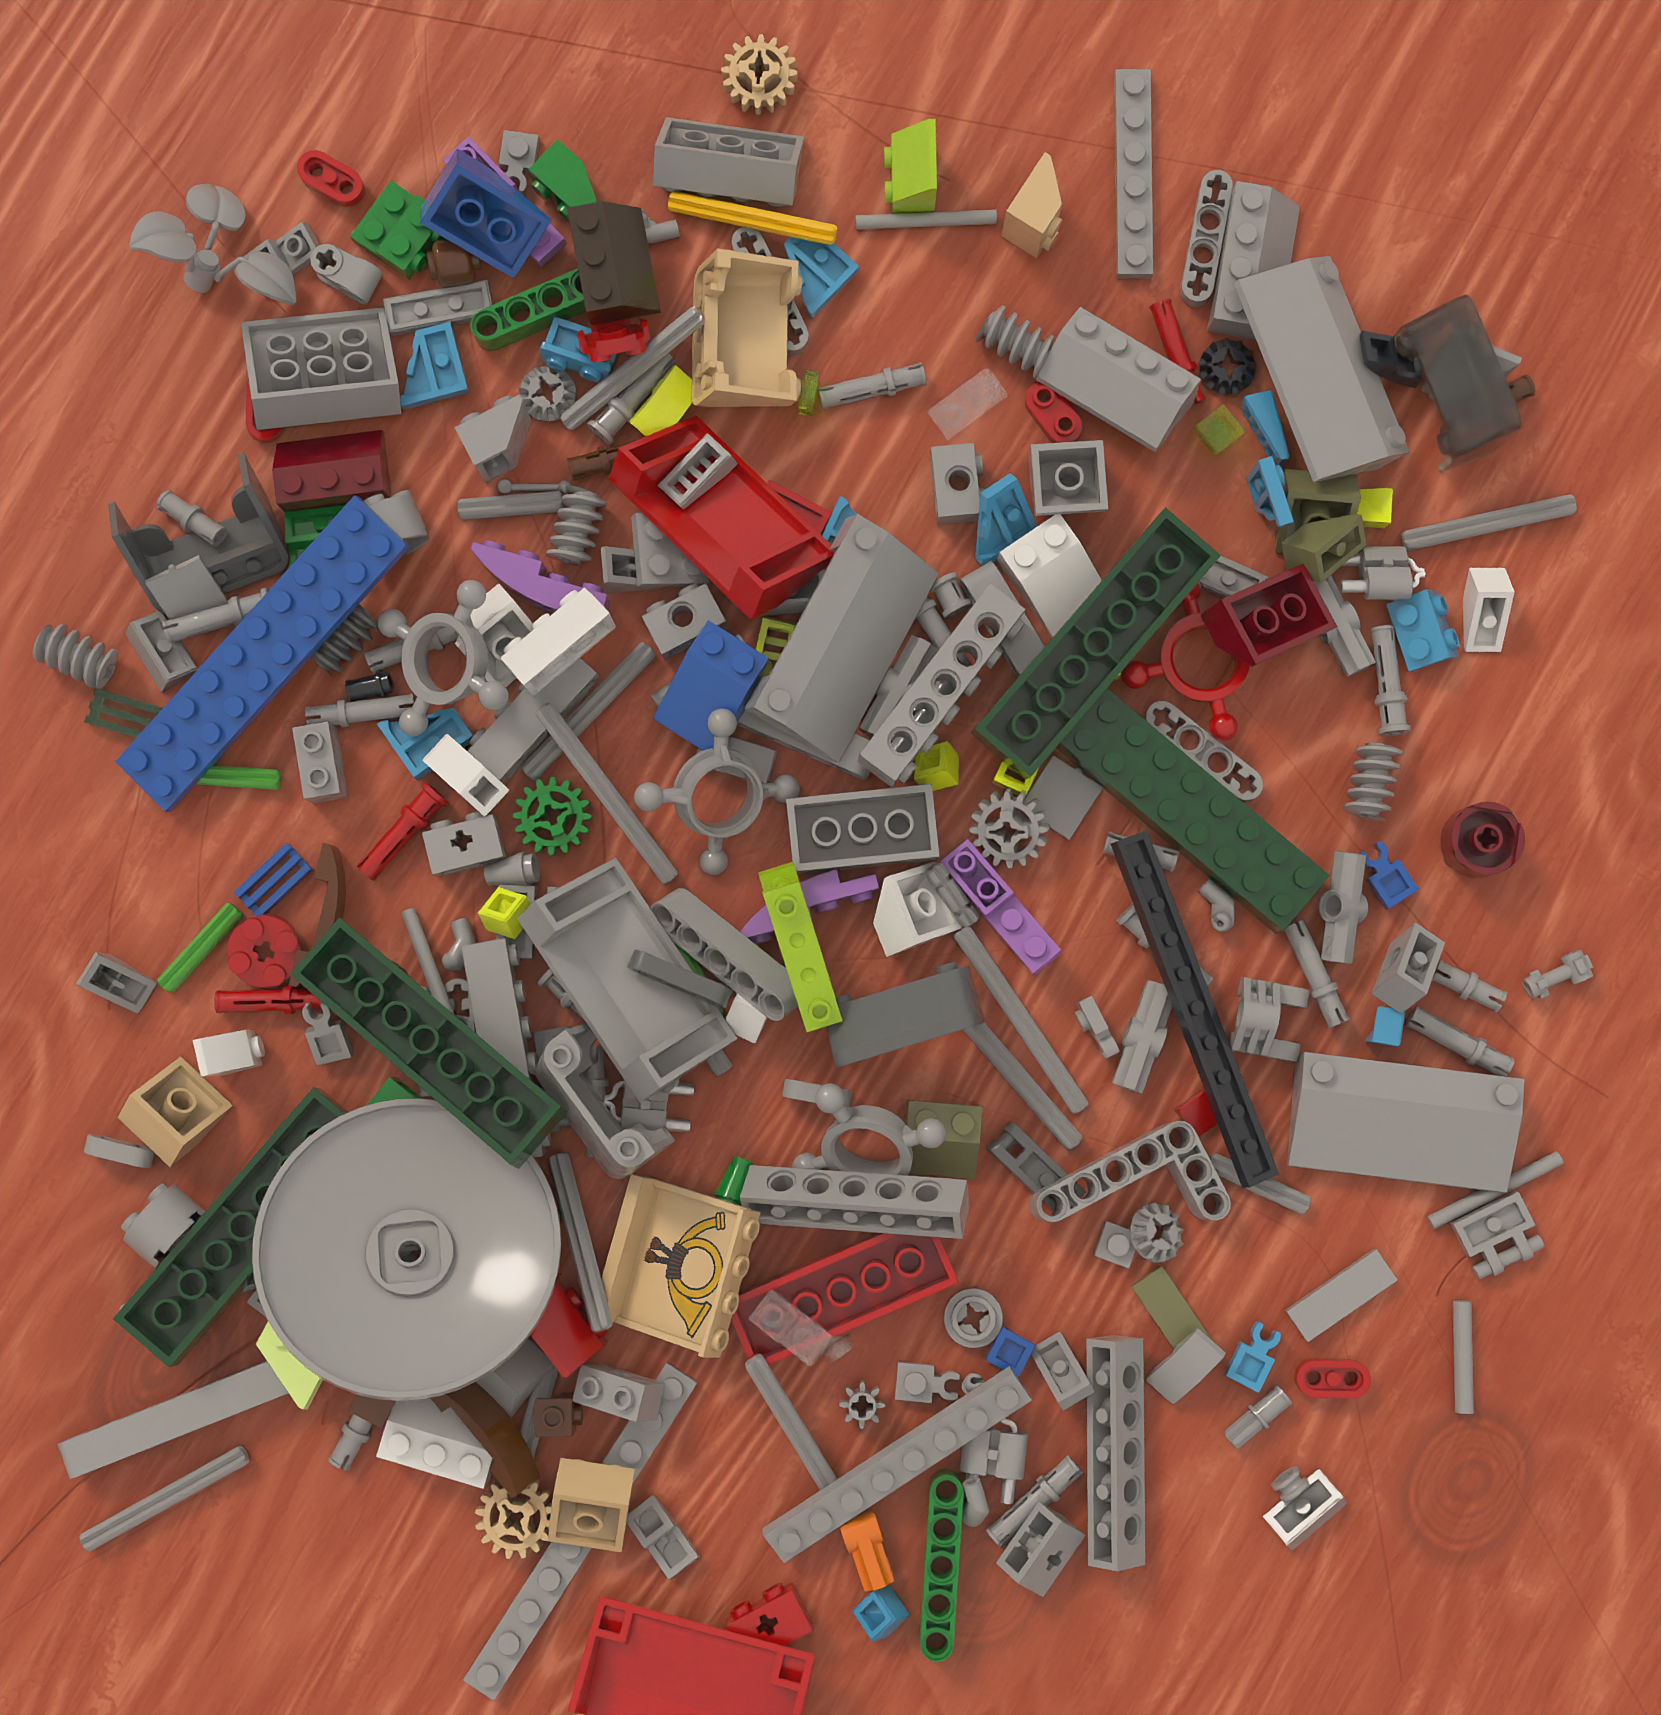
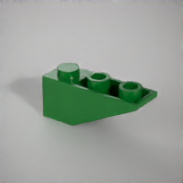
M558 139L528 169L533 182L531 184L532 189L543 200L546 201L550 198L558 205L556 210L568 223H570L568 207L597 202L584 163Z

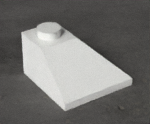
M498 583L486 593L484 604L477 609H473L470 617L474 627L482 635L487 647L488 667L485 679L488 682L498 681L507 687L517 677L501 660V657L505 654L503 650L515 638L521 637L523 639L533 631V623ZM458 636L455 644L466 656L465 646Z
M936 862L884 878L873 924L886 957L962 928L955 918L956 913L949 910L935 890L937 886L935 884L932 885L925 876L926 870L936 864Z

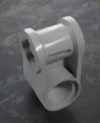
M331 244L317 246L312 251L310 257L314 271L324 284L331 286L363 305L368 304L383 276V272L372 263L355 257ZM335 261L336 265L334 267L328 265L324 269L323 265L325 263L332 264Z

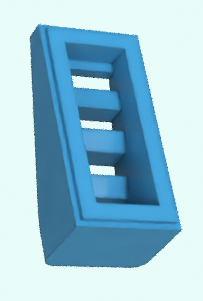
M1268 390L1245 396L1240 403L1244 416L1268 457H1273L1275 466L1280 465L1283 467L1290 456L1273 392Z

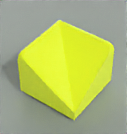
M1392 488L1360 489L1361 500L1357 514L1362 515L1364 527L1385 529L1391 523Z
M948 741L933 745L927 754L920 751L915 757L917 767L915 768L914 780L919 785L932 784V791L958 785L959 755Z
M498 887L478 914L488 931L515 940L523 929L517 918L531 904L527 896Z

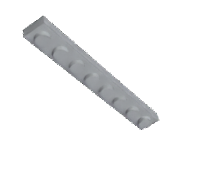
M1010 1366L762 1528L763 1536L783 1563H785L1032 1401L1030 1394Z

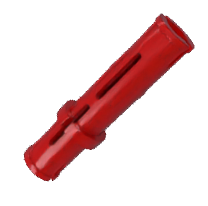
M1171 299L1162 300L1161 307L1159 302L1149 306V309L1152 312L1168 360L1196 376L1195 370H1197V365L1195 361H1191L1171 304ZM1200 385L1194 400L1195 404L1206 400Z
M284 986L283 989L218 990L215 992L214 997L216 1013L284 1011L285 1014H294L296 1010H303L305 1004L309 1002L313 1010L323 1011L321 1008L322 1001L308 989H295L294 986Z

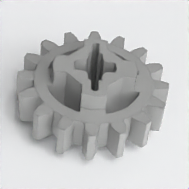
M1007 788L1002 798L997 791H994L990 795L991 802L983 799L978 804L982 811L975 810L971 816L978 823L973 824L969 831L979 836L972 844L974 847L983 845L985 849L981 855L984 858L990 854L993 855V865L995 866L1002 859L1006 860L1008 868L1014 866L1016 859L1019 860L1022 866H1025L1029 861L1028 854L1034 858H1037L1040 854V850L1036 845L1045 846L1048 839L1041 835V833L1048 832L1050 824L1041 823L1047 812L1046 810L1036 811L1035 806L1039 800L1035 798L1027 802L1025 800L1026 791L1022 790L1018 797H1014L1012 789ZM1001 807L999 818L987 820L993 810ZM1018 809L1022 810L1029 818L1024 817ZM1006 822H1010L1011 828L1016 829L1013 835L1009 834L1008 828H1002ZM1032 836L1029 844L1018 849L1021 838ZM991 839H994L1001 846V848L997 846Z

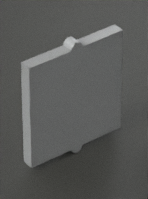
M200 555L176 566L171 564L168 566V570L145 580L146 586L169 620L228 604L227 597Z
M1053 755L1025 800L1030 802L1037 798L1039 801L1035 806L1036 811L1046 810L1047 812L1041 823L1050 824V829L1070 840L1103 787L1083 775L1081 768L1074 769Z

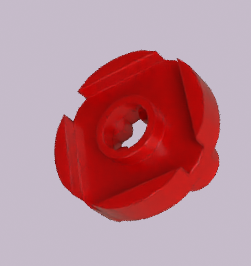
M639 318L640 325L631 324L630 319L590 325L591 333L584 335L582 329L577 334L580 351L584 354H589L591 362H603L609 360L611 354L625 352L627 355L641 354L647 350L646 342L651 339L648 321Z
M273 914L256 915L239 924L230 935L227 944L228 965L230 970L239 979L249 985L263 988L278 986L291 977L290 973L293 969L297 950L302 951V944L294 927L284 918ZM264 941L271 943L270 950L274 951L275 954L274 957L267 956L265 960L258 958L259 953L255 951V946H261Z

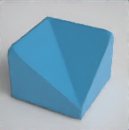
M1377 1007L1374 1030L1365 1039V1042L1390 1047L1399 1046L1405 1012L1401 1014L1393 1008Z
M890 1585L872 1591L852 1610L872 1642L887 1638L910 1616Z

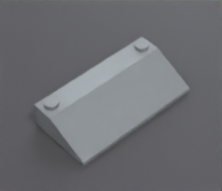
M1330 256L1307 258L1238 279L1233 283L1313 482L1378 470L1410 452L1405 442V433L1397 422L1379 376L1364 365L1359 337L1361 331L1340 282L1339 271Z
M859 514L845 519L829 551L834 553V556L770 675L759 679L744 707L746 711L835 762L840 761L939 574L889 532Z
M617 858L535 900L517 918L640 1103L738 1039L716 1006L627 968L634 950H640L693 972Z
M1304 1052L1299 1055L1298 1062H1295L1287 1166L1507 1193L1523 1116L1525 1079Z

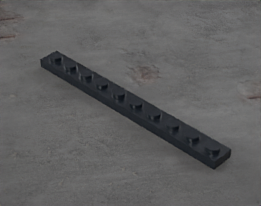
M1146 830L1111 843L1110 845L1242 1188H1250L1279 1175L1148 831Z

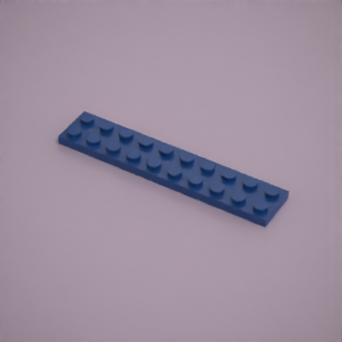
M354 495L115 762L165 812H171L406 553L410 546L360 497Z

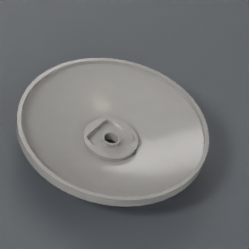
M414 1098L377 1102L341 1115L322 1126L299 1145L280 1167L261 1203L255 1224L252 1251L254 1281L264 1313L279 1340L305 1368L319 1378L340 1389L360 1396L394 1401L421 1400L454 1392L479 1381L500 1367L526 1342L542 1318L554 1291L561 1253L560 1224L551 1188L532 1155L520 1169L515 1168L436 1100ZM409 1244L416 1245L421 1250L420 1257L412 1263L404 1262L399 1257L401 1249Z

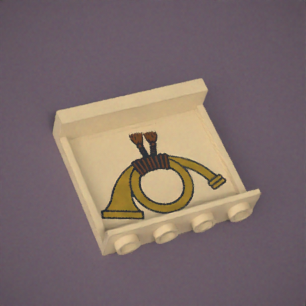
M631 1174L601 1278L612 1322L697 1351L700 1357L720 1358L722 1351H724L729 1341L728 1328L731 1317L739 1305L738 1292L742 1278L749 1269L748 1256L752 1242L759 1233L760 1224L758 1220L761 1212L649 1176Z

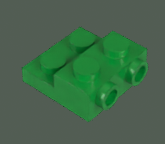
M392 180L350 235L353 242L408 280L411 279L415 272H421L428 262L427 252L432 250L433 243L438 240H445L441 235L420 224L421 206L425 200L419 195H412Z

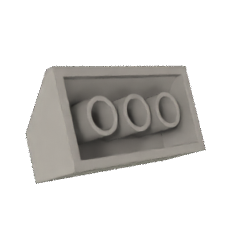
M666 117L655 144L653 186L662 187L669 192L693 191L704 197H714L716 195L729 196L739 202L751 200L764 201L774 207L793 205L798 185L804 136Z
M1237 181L1232 190L1207 327L1208 332L1256 340L1233 283L1238 279L1291 264L1300 206L1273 187Z
M1082 307L1075 312L1060 331L1036 377V380L1154 452H1157L1193 405L1201 382L1199 377Z

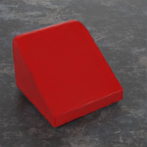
M1204 1089L1174 1108L1181 1121L1189 1123L1196 1131L1198 1137L1217 1125Z

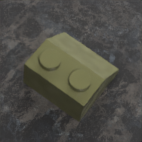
M1285 469V486L1282 487L1294 522L1282 527H1278L1276 524L1275 553H1283L1281 542L1306 523L1357 514L1361 500L1357 475L1313 482L1309 471Z
M908 1100L906 1125L911 1130H916L919 1123L928 1118L939 1120L946 1129L945 1140L940 1146L926 1148L919 1144L911 1147L913 1163L909 1174L975 1179L983 1106Z

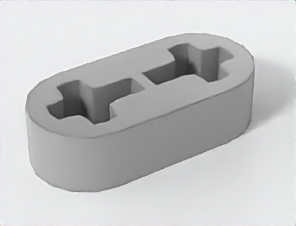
M785 1078L782 1097L816 1103V1093L823 1085ZM842 1089L845 1094L844 1105L845 1107H850L853 1091Z
M97 1134L87 1135L83 1150L84 1153L141 1168H151L155 1153L147 1146Z

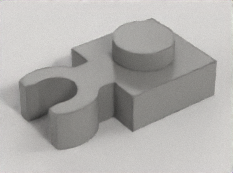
M504 130L499 166L501 169H508L505 174L512 181L520 182L519 191L525 196L528 191V183L524 173L529 172L528 169L537 161L540 138L536 134Z
M1089 996L1075 1003L1078 1011L1074 1012L1079 1026L1083 1032L1089 1030L1091 1035L1094 1036L1103 1057L1108 1058L1120 1052L1093 997Z
M309 1002L305 1004L302 1015L307 1023L313 1025L307 1028L305 1036L316 1065L352 1057L354 1050L343 1020L332 1022L331 1015L333 1011L322 1002L321 1008L323 1013L317 1014L313 1011Z
M898 1361L894 1398L895 1400L932 1403V1392L939 1393L946 1400L958 1399V1393L947 1391L944 1388V1384L949 1379L960 1380V1374L953 1370H947L940 1375H934V1364Z

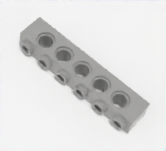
M990 583L859 754L857 762L892 788L898 780L905 783L917 767L912 761L920 751L924 754L929 752L939 738L934 732L942 722L948 726L961 709L956 703L962 695L965 694L970 697L979 686L982 679L978 677V674L984 666L991 669L1004 652L999 647L1006 637L1012 641L1025 624L1020 620L1025 608ZM988 624L995 629L996 636L985 638L979 633L978 627ZM962 652L969 653L973 656L975 664L969 667L963 666L958 662L956 655ZM941 680L948 681L953 686L954 692L949 695H942L936 690L935 683ZM917 709H926L930 712L932 721L926 724L919 723L914 719L913 712ZM896 737H903L908 740L911 749L904 753L897 752L893 749L891 741Z
M750 1165L740 1195L741 1206L761 1212L758 1220L759 1224L963 1239L970 1208L967 1180L757 1165Z
M1111 1335L1086 1339L1087 1378L1095 1390L1094 1393L1087 1396L1088 1566L1118 1572L1145 1565L1143 1338Z

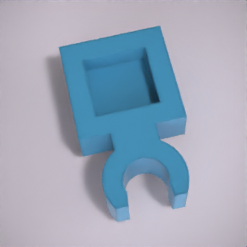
M1256 1321L1250 1330L1252 1339L1250 1345L1239 1341L1224 1375L1259 1393L1275 1362V1359L1266 1355L1268 1349L1275 1347L1279 1343L1281 1333L1274 1330L1269 1339L1262 1340L1260 1338V1331L1264 1324Z

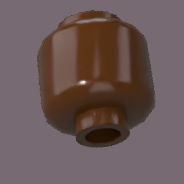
M448 239L435 241L432 251L427 252L432 280H438L442 287L447 288L470 284L475 278L474 270L481 269L478 257Z

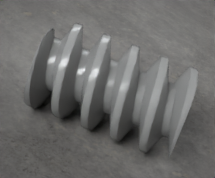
M1002 305L989 315L980 329L975 342H979L986 336L985 348L989 350L998 343L997 355L999 357L1004 356L1010 351L1009 363L1015 364L1022 358L1021 370L1026 372L1032 366H1035L1033 378L1036 379L1052 348L1054 336L1050 335L1044 341H1041L1042 328L1038 327L1031 334L1028 333L1030 321L1026 320L1020 326H1017L1018 314L1014 312L1007 319L1004 318L1006 306Z
M566 485V490L571 494L563 495L561 502L568 508H561L557 513L558 517L565 522H556L553 529L560 535L551 536L549 542L557 549L547 550L546 556L562 563L579 566L580 562L591 561L592 559L583 550L584 548L595 547L596 543L588 539L587 536L588 534H599L600 530L593 526L591 522L603 520L604 516L595 511V508L606 507L607 502L596 493L580 487Z
M59 624L55 630H52L51 625L45 626L34 644L33 658L39 663L45 662L51 669L58 668L61 674H71V677L76 681L84 680L88 687L95 688L97 686V689H101L108 683L116 667L117 649L112 648L104 655L105 643L99 642L91 649L93 644L92 637L85 636L79 643L80 632L78 630H72L66 637L67 625Z
M1365 743L1366 746L1356 749L1357 756L1364 760H1358L1353 763L1354 770L1361 774H1355L1350 777V782L1358 788L1349 789L1346 794L1355 802L1344 804L1343 809L1350 815L1358 818L1386 821L1379 816V813L1391 811L1392 807L1383 803L1382 800L1383 798L1394 797L1395 793L1385 788L1386 784L1397 783L1398 779L1388 773L1389 770L1401 768L1400 764L1391 759L1392 756L1403 755L1404 751L1381 743Z

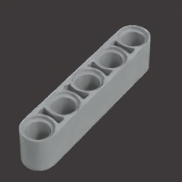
M992 561L960 579L961 586L968 599L972 602V605L975 604L990 583L1018 603ZM1023 613L1020 619L1025 624L1012 641L1006 637L999 647L1004 651L1002 655L1016 678L1044 648V644L1025 613ZM984 624L991 637H995V629L988 624Z
M746 710L737 722V726L856 778L867 780L870 774L868 769L857 762L859 754L870 740L857 734H853L840 761L835 762Z
M678 888L652 904L650 909L670 939L770 1020L779 1021L799 1007L787 969L691 892L684 888Z

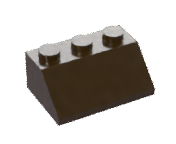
M605 201L568 207L567 211L583 298L590 325L661 313L642 209Z

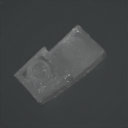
M986 367L933 406L927 413L945 438L950 440L1009 395L989 367Z
M770 1289L748 1318L774 1341L781 1343L809 1367L814 1365L834 1338L831 1333L773 1289Z

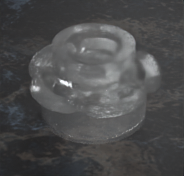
M839 1334L822 1342L821 1344L825 1350L820 1353L821 1357L825 1355L831 1364L853 1349L854 1345L849 1339L851 1334H847L844 1337L842 1334Z

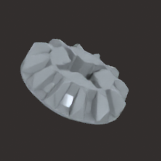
M535 366L531 372L524 375L519 388V395L530 416L541 421H554L560 419L561 414L574 404L576 388L572 378L566 371L555 370L549 366ZM543 380L550 388H557L552 392V400L554 402L552 405L545 396L538 397L537 395L542 392L541 381Z
M1156 1203L1144 1205L1135 1213L1131 1222L1130 1233L1132 1243L1137 1252L1151 1262H1165L1170 1258L1176 1257L1178 1248L1184 1245L1181 1241V1233L1185 1229L1179 1225L1177 1220L1179 1214L1169 1210V1205ZM1164 1225V1230L1161 1233L1163 1238L1151 1240L1157 1231L1155 1226Z
M979 1288L964 1289L950 1298L944 1311V1323L948 1334L955 1342L964 1347L979 1348L991 1343L997 1337L1002 1327L1003 1314L998 1301L990 1293ZM967 1303L973 1307L975 1312L988 1311L979 1319L980 1325L978 1327L980 1332L978 1333L971 1323H961L958 1325V1322L963 1321V1318L967 1316Z

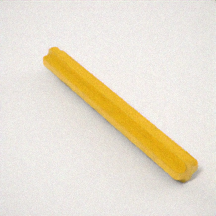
M672 192L668 199V209L671 212L826 245L834 244L837 237V226L833 224L682 192Z

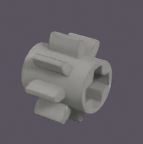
M863 1379L860 1381V1388L855 1390L847 1385L845 1390L849 1398L848 1400L839 1401L840 1407L849 1409L845 1416V1421L849 1422L853 1418L859 1420L860 1429L864 1428L865 1420L870 1418L878 1423L879 1418L875 1413L876 1408L885 1407L884 1401L875 1400V1396L880 1390L879 1387L876 1386L870 1391L865 1388ZM859 1396H866L867 1402L872 1403V1405L866 1406L865 1412H858V1407L852 1405V1403L858 1402Z

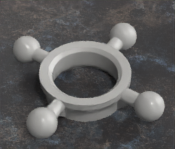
M476 580L464 581L458 587L457 600L459 605L454 615L447 613L428 614L419 619L412 627L407 625L406 617L397 609H387L378 618V628L383 635L390 638L400 637L404 640L402 669L408 686L417 696L413 707L406 709L399 718V726L402 732L408 736H420L426 731L428 727L426 712L431 704H451L472 695L474 692L479 694L480 703L489 710H499L508 701V691L502 683L498 681H485L488 667L487 647L482 635L474 627L470 617L473 609L481 607L486 600V590ZM448 627L454 630L463 641L466 650V668L459 683L452 689L443 691L434 684L430 677L427 654L434 635L439 630Z
M724 708L716 709L708 718V728L714 735L713 748L701 751L690 758L679 771L673 788L661 789L655 783L645 782L639 785L634 793L635 803L641 810L650 812L658 809L662 803H673L677 815L687 827L699 834L708 835V848L700 856V866L706 874L712 876L722 874L728 866V857L722 850V842L726 837H731L744 831L754 822L765 798L774 797L777 801L786 803V799L797 798L800 793V785L791 775H781L773 783H761L758 772L752 762L740 752L728 748L729 736L734 733L737 727V720L730 710ZM721 766H732L740 769L747 781V795L740 810L731 818L721 822L710 823L698 819L693 811L692 795L696 784L702 776L710 770Z
M828 1083L821 1086L815 1096L818 1108L825 1113H832L836 1118L835 1122L824 1134L821 1144L822 1156L817 1157L812 1153L799 1154L794 1159L792 1168L830 1169L831 1171L908 1176L913 1163L911 1147L919 1144L926 1148L940 1146L945 1140L946 1129L939 1120L928 1118L920 1122L916 1130H911L897 1115L886 1109L870 1105L845 1107V1094L842 1088L836 1084ZM852 1129L876 1131L889 1138L895 1144L899 1157L886 1162L862 1159L847 1150L841 1143L839 1136Z

